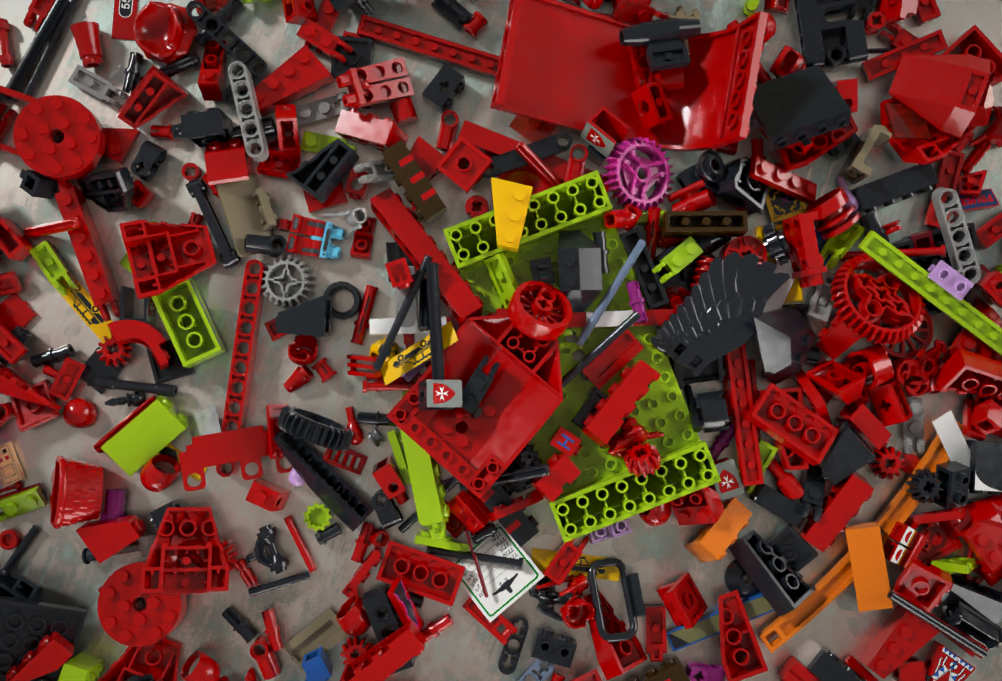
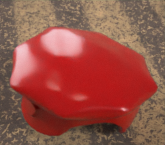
M150 1L138 12L133 23L134 40L146 58L167 65L188 53L197 33V26L188 16L186 7L173 3L165 4Z

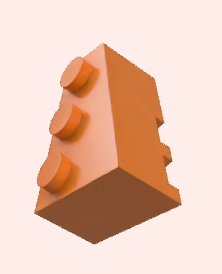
M735 497L726 499L722 503L724 512L717 523L707 524L704 529L700 527L697 531L699 536L692 543L687 542L684 545L700 562L724 558L727 554L726 549L738 539L739 536L737 534L749 524V518L753 513Z

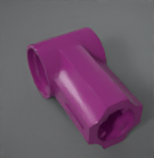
M106 489L105 506L100 520L127 516L126 512H124L126 490Z

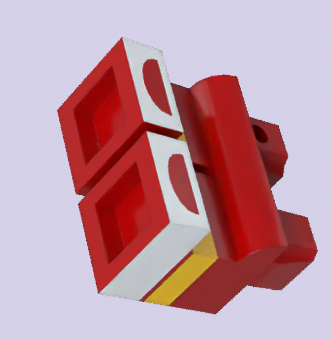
M897 521L889 537L903 544V546L887 539L883 550L886 559L906 568L912 559L922 563V560L917 558L921 551L929 552L932 544L927 540L928 537Z

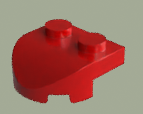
M278 136L275 137L274 141L267 142L269 156L266 161L258 163L257 173L289 179L285 174L290 171L293 172L302 166L301 149L280 151Z

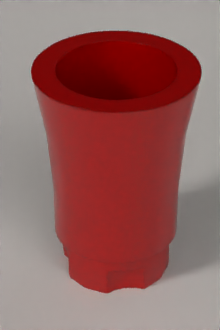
M91 21L72 24L70 29L75 38L83 67H101L103 64V54L100 43L99 24Z

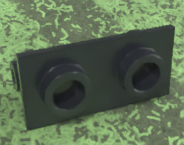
M434 0L431 4L433 8L459 30L473 16L456 0Z

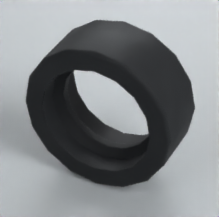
M339 281L332 283L327 287L323 296H332L335 291L346 289L352 293L354 304L346 312H338L332 307L331 316L342 320L354 317L361 307V293L348 282Z

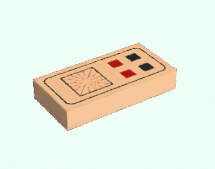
M12 442L0 445V478L3 486L7 487L26 479Z

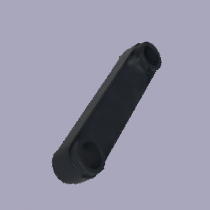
M560 132L530 143L527 146L540 160H544L569 150L572 138L568 133ZM564 138L568 141V144L562 146L558 143V140ZM514 149L490 158L493 161L490 165L493 171L490 174L484 173L481 177L484 179L495 178L529 164Z
M201 177L189 181L186 184V188L192 198H196L221 251L219 258L226 269L237 266L238 263H241V258L238 256L236 249H232L206 195L208 188Z

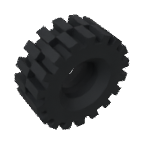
M527 444L504 472L540 465L542 460L537 457L539 455L538 451L533 450L534 446L532 444ZM534 478L505 483L504 487L506 489L510 488V492L516 491V493H520L533 487L530 482Z

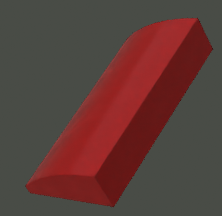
M773 383L768 385L745 417L812 466L821 463L840 431Z
M389 540L376 579L392 585L394 579L401 578L407 591L452 607L466 567Z

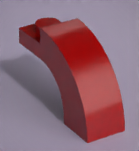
M119 320L107 324L108 330L118 347L127 343L141 344L149 349L161 370L169 367L168 360L170 356L165 348L161 349L166 346V340L157 329L137 320Z

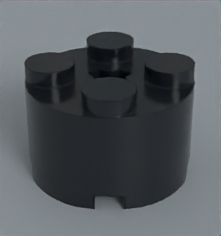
M722 390L698 393L697 398H694L696 408L700 412L701 430L704 433L729 430V426H725V422L729 421L725 398H720V394H724Z

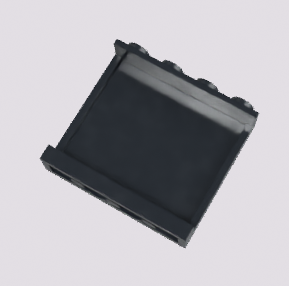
M819 64L757 85L753 98L754 108L752 113L770 140V152L843 128L850 123V107Z

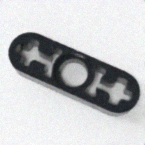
M523 615L514 616L511 623L516 627L515 623L523 621L525 627L520 628L519 636L511 634L508 638L509 641L512 639L517 640L519 647L516 650H511L507 642L506 645H503L498 660V668L505 675H510L516 670L529 629L528 620ZM508 654L512 655L510 659L512 666H508L506 669L502 662H506Z

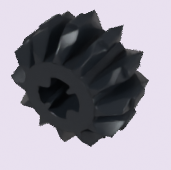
M917 469L915 474H909L911 481H906L905 483L910 485V488L906 491L912 494L911 498L918 500L919 503H934V498H941L938 492L944 489L939 487V485L944 481L937 479L939 474L936 472L931 473L930 469H923V471Z

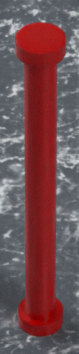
M946 245L930 248L898 249L907 257L935 255L946 257ZM863 251L847 252L841 259V262H846V260L855 258L858 255H865L866 253Z
M363 381V393H367V391L410 390L416 382H391L385 385V382L367 383V381Z

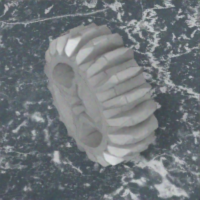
M280 255V262L273 258L272 262L274 265L266 264L269 270L263 271L266 277L262 278L265 284L261 285V288L267 289L263 295L265 297L270 296L268 298L270 303L275 301V306L277 307L282 303V308L287 309L288 304L290 307L295 306V301L298 305L301 304V298L306 301L309 299L305 294L306 292L309 294L313 293L308 287L314 286L315 283L309 281L314 278V275L308 274L312 269L310 267L305 268L307 264L305 261L300 262L299 257H295L293 260L291 255H288L285 259L283 255ZM285 267L279 277H274L277 271ZM292 267H296L300 271L302 280L294 278ZM288 279H290L291 281H293V282H291V283H287V285L284 284V283H282V282H280V281H284V280L286 281V280H288ZM273 284L280 285L281 292L283 293L282 297L277 295ZM295 287H301L295 295L289 297Z

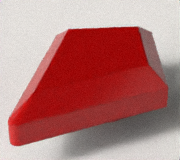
M987 170L960 175L957 184L958 195L979 196Z

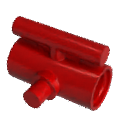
M704 179L671 193L667 197L670 203L680 199L679 202L672 204V211H704L716 205V198L710 188L698 191L707 186Z

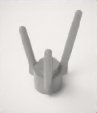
M364 207L352 208L350 211L321 214V217H347V221L354 225V227L344 236L345 240L357 229H361V223H364L367 219Z

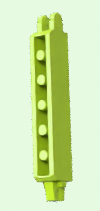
M404 390L402 396H404L409 390ZM400 429L419 523L423 526H428L433 541L447 538L446 522H449L450 510L444 500L446 491L440 481V476L442 475L440 465Z

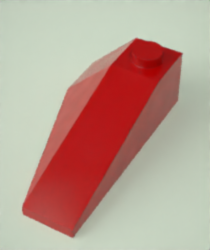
M738 590L718 596L721 664L727 680L741 681L769 671Z

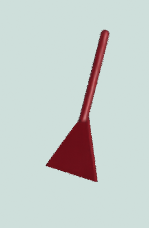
M465 530V534L475 562L484 596L487 598L488 592L479 565V561L477 555L473 551L468 530Z

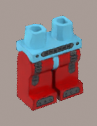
M293 214L290 232L293 234H289L286 252L328 261L330 258H340L341 248L332 245L334 239L343 241L345 236L344 229L336 227L331 222Z

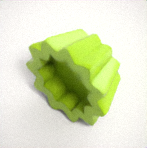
M315 502L313 506L307 507L308 511L303 513L306 517L303 522L308 524V529L313 528L315 532L318 529L324 531L325 526L330 525L329 519L332 518V515L329 514L330 509L325 508L324 503L318 505Z

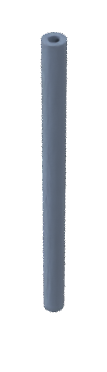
M639 239L575 343L578 346L582 347L632 268L646 245L644 240Z

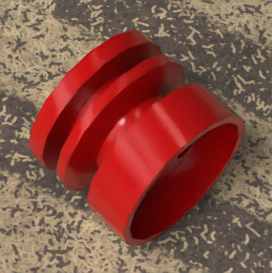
M842 187L824 194L804 210L805 213L818 211L819 219L813 222L822 220L816 226V230L822 231L820 236L824 240L845 232L861 217L858 211H854V205L843 207L849 201V197Z
M740 236L725 244L718 254L721 260L733 252L740 254L741 257H743V254H755L759 258L758 265L767 262V251L764 244L752 236Z

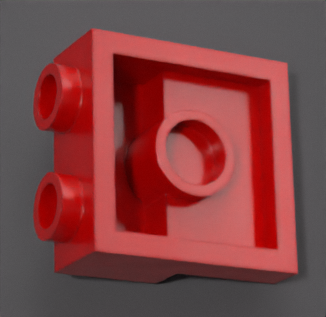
M912 559L891 586L890 591L897 593L920 609L930 613L934 607L939 606L942 596L950 592L953 582L950 573L932 564L928 567Z

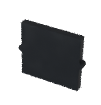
M98 347L85 362L86 367L80 378L87 383V386L93 387L102 395L107 389L95 388L94 380L96 376L117 378L125 367L121 364L117 368L113 364L109 367L106 365V361H100L101 355L97 354V350L101 348Z

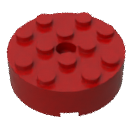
M49 95L33 100L22 109L14 124L13 140L20 158L31 169L55 180L68 181L86 176L98 166L97 164L105 152V133L98 118L83 104L66 96ZM61 134L64 135L63 141L57 143L58 137L61 136Z
M146 561L131 563L116 570L106 580L98 597V617L103 629L112 639L130 647L148 646L170 635L182 622L188 605L187 594L159 595L139 593L141 570ZM142 597L147 602L146 607H142Z

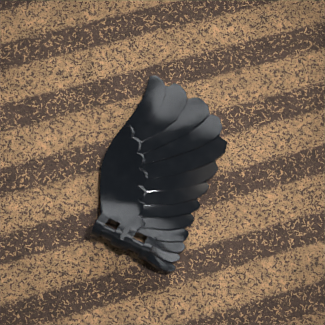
M733 252L726 255L723 260L716 257L710 262L708 272L701 273L698 285L694 284L690 296L684 298L683 306L679 305L676 314H671L669 320H665L662 323L661 329L656 331V337L652 336L650 342L658 351L667 357L673 358L677 365L689 370L690 374L696 378L710 362L745 344L755 331V324L751 323L750 316L762 315L769 298L791 277L788 273H774L777 265L772 262H764L758 265L759 258L755 254H747L741 257L740 254ZM679 343L685 347L680 353L674 350ZM695 356L701 359L697 365L691 362Z

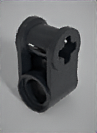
M149 140L145 141L131 164L132 173L144 181L152 180L166 159L167 150Z
M382 489L376 491L371 502L384 530L403 522V516L393 498L389 500ZM379 495H380L381 498H384V497L386 498V500L384 501V504H383L382 501H380V502L377 501L378 498H379Z

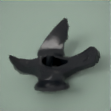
M544 576L538 582V585L552 581L548 577ZM555 586L542 589L532 587L529 589V595L539 600L537 610L553 619L563 621L562 616L555 612L554 605L565 604L575 594L567 593L559 596V593L555 591Z

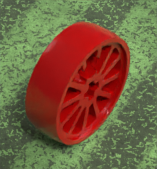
M541 281L522 283L513 292L508 303V316L512 324L524 335L540 341H551L561 336L568 327L573 313L572 306L567 297L554 286Z
M924 308L926 312L920 325L921 329L918 328L916 332H920V337L913 334L899 342L898 352L893 351L897 344L896 342L888 347L886 344H874L873 340L871 343L873 346L885 348L891 359L914 358L918 351L921 349L926 350L933 339L934 325L932 318ZM881 319L874 323V325L880 327ZM889 324V327L882 328L898 329V327L902 326L900 324ZM911 338L917 341L916 346H914ZM905 342H906L908 348L910 349V350H908L906 353H905Z

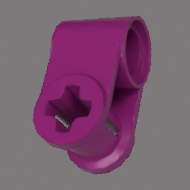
M691 662L686 667V674L691 681H726V675L722 666Z

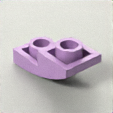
M626 518L588 533V537L590 538V543L595 544L609 538L625 535L632 532L629 520Z

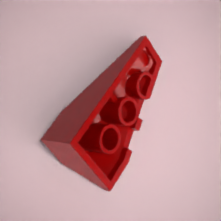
M850 115L848 126L810 138L813 146L805 152L802 151L799 145H796L790 149L784 147L771 151L775 162L781 168L787 171L809 165L856 133L858 127L852 115Z
M0 363V394L56 410L62 408L18 374Z
M599 591L606 631L610 634L626 632L625 622L623 620L619 621L614 614L613 607ZM591 594L583 597L584 600L593 606ZM595 616L594 620H588L597 660L606 680L622 675L647 660V656L636 636L626 641L608 642L599 635Z

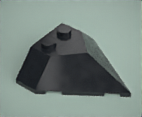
M797 305L764 312L760 316H750L751 323L755 324L756 332L754 333L759 361H763L764 369L761 371L762 377L774 385L801 371L802 366L806 363L809 349L814 344L815 333L808 318L805 317L806 314Z

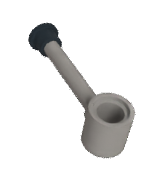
M157 533L142 535L138 538V543L129 544L114 555L140 551L141 557H148L149 550L154 543ZM88 548L82 550L84 564H90L91 561L97 560Z

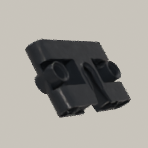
M794 0L801 53L806 61V68L819 64L821 69L827 67L835 69L840 65L867 61L868 48L864 21L838 20L829 22L825 19V16L839 14L857 6V1L860 0ZM837 54L840 60H833L830 55Z

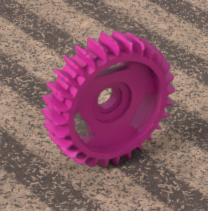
M642 137L624 140L614 147L610 154L611 157L606 159L609 165L603 168L608 170V173L603 176L608 177V181L604 184L610 186L607 192H613L611 199L618 198L616 204H623V209L627 204H632L641 211H648L649 207H658V204L663 203V198L669 196L667 192L672 190L669 184L674 182L670 179V176L675 174L670 172V168L673 165L668 164L670 157L666 158L664 156L666 151L661 152V145L655 146L654 140L649 142V138L642 139ZM636 150L646 154L650 160L636 155ZM639 168L645 172L644 179L638 177L637 172ZM620 171H621V175H622V179H623L624 186H623L622 181H621ZM656 182L657 184L653 193L650 195V197H647L646 192Z

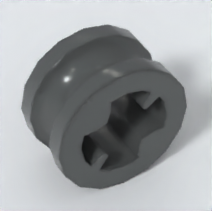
M375 427L372 428V432L366 433L368 438L377 447L380 446L381 441H386L384 436Z

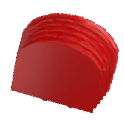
M57 456L51 475L52 494L49 496L51 525L53 528L59 529L61 526L76 525L84 521L99 519L103 494L102 466L78 459Z

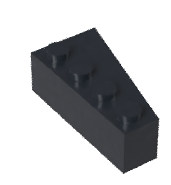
M754 530L739 538L728 547L779 617L795 610L816 590L812 584L808 585L802 580L803 576L798 571L794 572L786 565L787 561L782 556H777L773 552V548Z

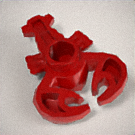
M936 339L934 340L933 348L926 352L925 349H921L915 354V359L905 357L899 359L894 367L896 380L900 384H904V379L908 380L909 376L919 377L920 380L908 382L909 385H913L912 388L904 385V388L914 396L926 394L930 386L929 374L932 376L937 374L940 366L935 363L941 353L947 352V345L943 341Z

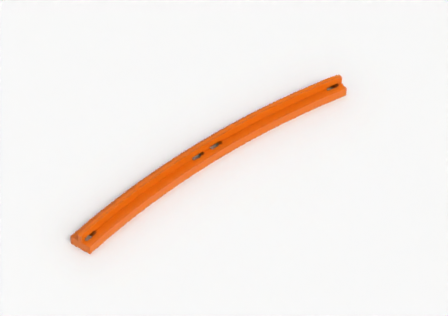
M957 422L963 435V425ZM938 434L911 474H915L917 469L922 471L923 469H930L931 473L936 472L937 464L949 461L950 458ZM906 483L903 484L875 521L880 526V532H884L881 536L883 546L887 539H891L889 535L895 523L898 521L904 524L919 504L918 500L911 498L912 494L907 493L906 490L910 488V485ZM849 551L814 586L816 590L795 610L778 617L757 634L771 653L814 619L853 581ZM777 634L778 637L769 643L768 640Z

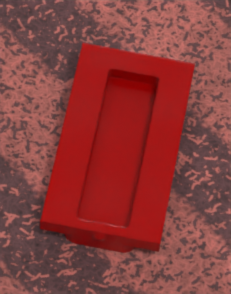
M627 329L584 368L582 372L597 389H600L644 347Z

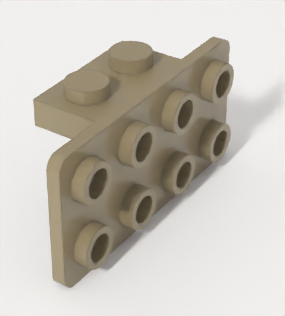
M250 175L249 180L215 184L238 256L246 257L257 254L245 253V235L273 236L272 229L277 225V215L275 211H272L270 194L266 192L265 186H257L253 175ZM272 243L273 248L276 249V243Z

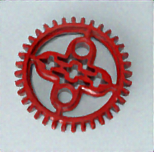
M867 254L849 259L836 271L832 279L830 294L833 295L831 301L835 302L832 308L838 310L836 315H841L840 322L845 321L847 323L846 328L851 327L853 333H859V338L866 337L867 342L873 340L874 344L881 343L882 345L901 342L913 335L924 319L923 316L926 312L924 310L926 304L923 303L924 297ZM867 270L881 275L875 279L867 273L856 274L854 271ZM898 290H900L905 300L896 295ZM849 295L859 303L856 309L853 306L849 298ZM881 319L887 324H900L902 327L887 329L874 325V323Z

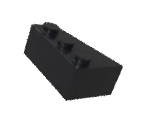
M339 138L317 152L318 155L309 161L306 160L301 163L302 166L293 172L290 171L285 174L296 185L322 204H324L360 158L351 147Z

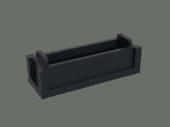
M961 601L942 607L943 622L956 627L984 645L988 650L998 648L1000 644L1002 645V628Z

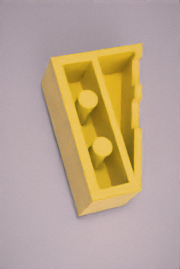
M491 177L497 248L518 253L533 187Z

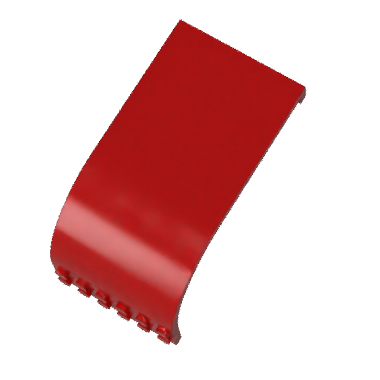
M510 0L490 108L582 133L587 121L604 106L630 127L624 140L642 137V139L649 138V142L655 141V146L661 145L660 150L682 152L712 150L746 139L750 131L749 122L754 108L753 98L757 90L756 81L761 67L760 57L764 49L763 40L768 26V13L759 11L728 29L702 33L699 36L688 39L691 63L689 67H683L684 89L664 92L673 119L657 128L644 131L631 95L637 88L634 82L635 74H633L629 47L621 46L619 41L620 29L632 26L633 24L557 0ZM646 72L643 73L644 85L647 84L645 80Z

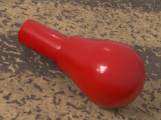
M353 406L345 408L348 419L347 427L354 433L350 444L359 445L364 440V433L356 421Z

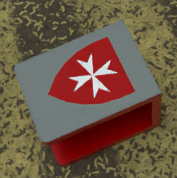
M602 106L587 121L580 137L608 158L616 145V141L619 144L624 141L630 127Z
M724 457L716 462L714 461L721 481L713 484L712 490L718 492L720 499L724 500L745 493L734 460Z

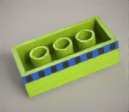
M189 278L160 295L152 296L183 367L191 368L226 352L193 279Z

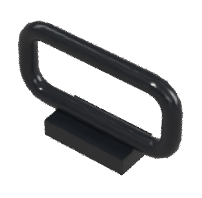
M605 558L592 562L588 568V580L599 635L608 642L626 641L633 638L638 630L637 618L646 615L638 573L628 575L625 564L617 558ZM616 566L619 569L630 628L626 632L610 634L606 631L596 580V570L600 567Z

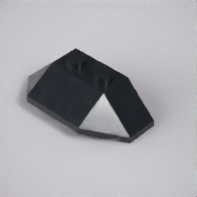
M127 167L108 169L77 179L84 197L92 200L107 212L129 211L132 209L135 186L133 176Z
M580 230L559 231V289L569 300L572 312H584L603 290L601 248Z

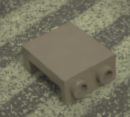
M877 124L862 133L859 137L861 141L853 147L837 175L844 176L847 181L853 184L870 176L873 168L863 163L872 146L878 147L889 140L893 134L885 126Z

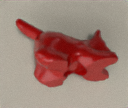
M1002 106L992 107L991 115L994 117L993 122L983 134L969 142L968 145L970 147L978 145L983 140L996 145L998 148L1002 147Z
M626 418L621 425V433L613 435L605 447L609 448L608 453L611 456L624 460L626 450L631 449V445L637 446L639 442L642 444L646 440L663 437L664 433L660 431L647 432L637 422L636 418Z

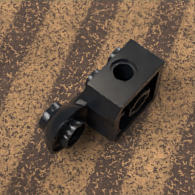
M706 150L702 153L695 167L696 173L700 178L714 182L717 187V194L737 211H747V215L763 210L770 186L749 177L750 158L745 155L724 164L721 156L716 151Z

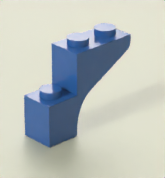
M322 646L303 656L302 667L306 673L305 681H327L332 676L333 665Z

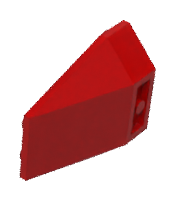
M970 54L903 55L888 94L939 132L960 138L979 106L991 74L990 60Z

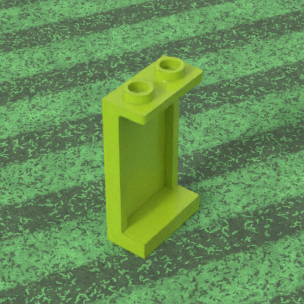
M160 395L116 435L107 440L101 449L131 477L187 428L188 419L182 412H177L173 408L174 405L168 398H163Z

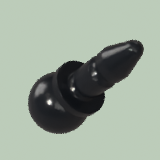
M133 392L131 395L126 393V397L112 398L105 401L104 404L108 406L128 404V407L131 405L139 407L146 401V396L143 392Z

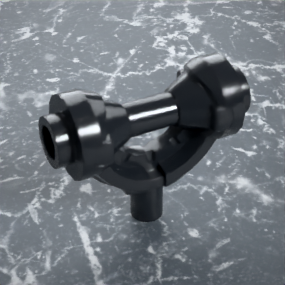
M268 524L259 528L260 532L256 534L257 540L253 549L254 552L246 555L247 562L257 560L258 563L270 568L271 572L275 571L276 574L286 571L288 569L287 565L290 562L286 556L284 557L279 553L276 546V526L271 527ZM265 545L268 546L271 557L265 552Z

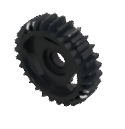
M291 406L283 407L277 421L278 427L284 430V432L311 444L313 443L336 451H346L354 434L349 427L320 414Z

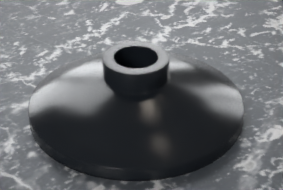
M734 560L725 571L724 579L730 592L738 590L741 598H749L758 594L760 591L751 578L749 582L744 583L743 579L748 574L739 562Z

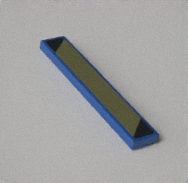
M761 592L742 600L749 621L774 611ZM719 609L703 615L693 628L686 630L682 624L666 630V636L672 651L675 652L719 634Z

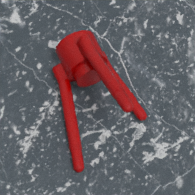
M579 574L577 576L570 575L565 578L562 583L569 582L567 584L568 588L560 592L559 596L569 592L575 594L569 600L582 596L583 591L589 587L586 577L583 574ZM552 581L537 585L536 589L547 588L557 584ZM566 603L559 609L560 613H562V609L564 608Z

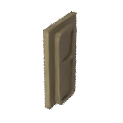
M331 607L283 645L302 672L304 671L302 661L305 654L321 646L327 653L348 636L336 620L337 614Z

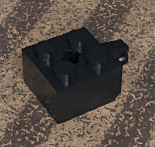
M208 108L204 112L188 111L187 114L180 115L181 123L171 126L174 139L191 140L200 148H206L207 144L213 141L225 142L233 139L231 131H233L232 120L219 108Z

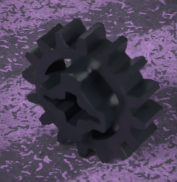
M773 222L763 226L765 237L762 241L770 258H775L780 266L791 262L788 251H791V246L783 230L778 231Z

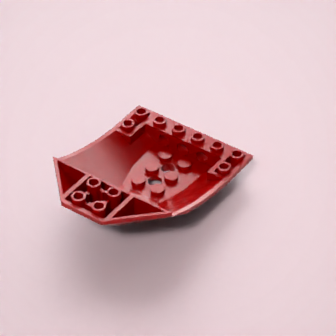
M508 314L468 317L456 333L458 341L443 350L445 380H461L462 391L485 355L489 356L490 359L483 370L484 372L489 374L493 364L496 362L501 364L494 376L495 379L479 405L482 411L479 417H471L470 412L462 407L454 408L453 410H419L418 382L432 379L431 365L386 416L479 499L483 497L563 401L558 339L540 341L530 338L521 333L512 324ZM460 422H465L468 425V430L465 433L457 432L456 427Z

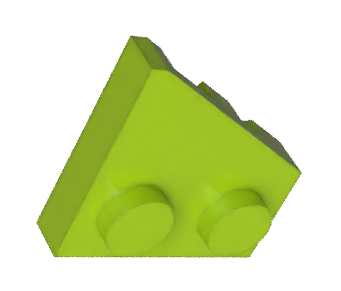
M957 556L931 560V564L950 574H954V572L969 574L976 568V559Z

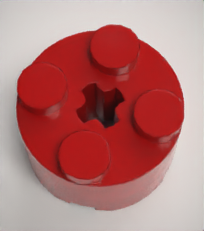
M867 346L851 352L846 356V362L843 363V366L866 378L863 391L880 386L894 376L888 352L883 347Z

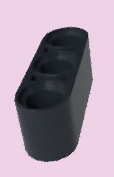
M757 484L748 497L797 529L800 528L805 520L804 517L800 516V505L766 484Z

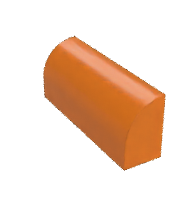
M876 522L848 526L845 528L858 611L893 608L892 600L887 597L890 585L880 526Z

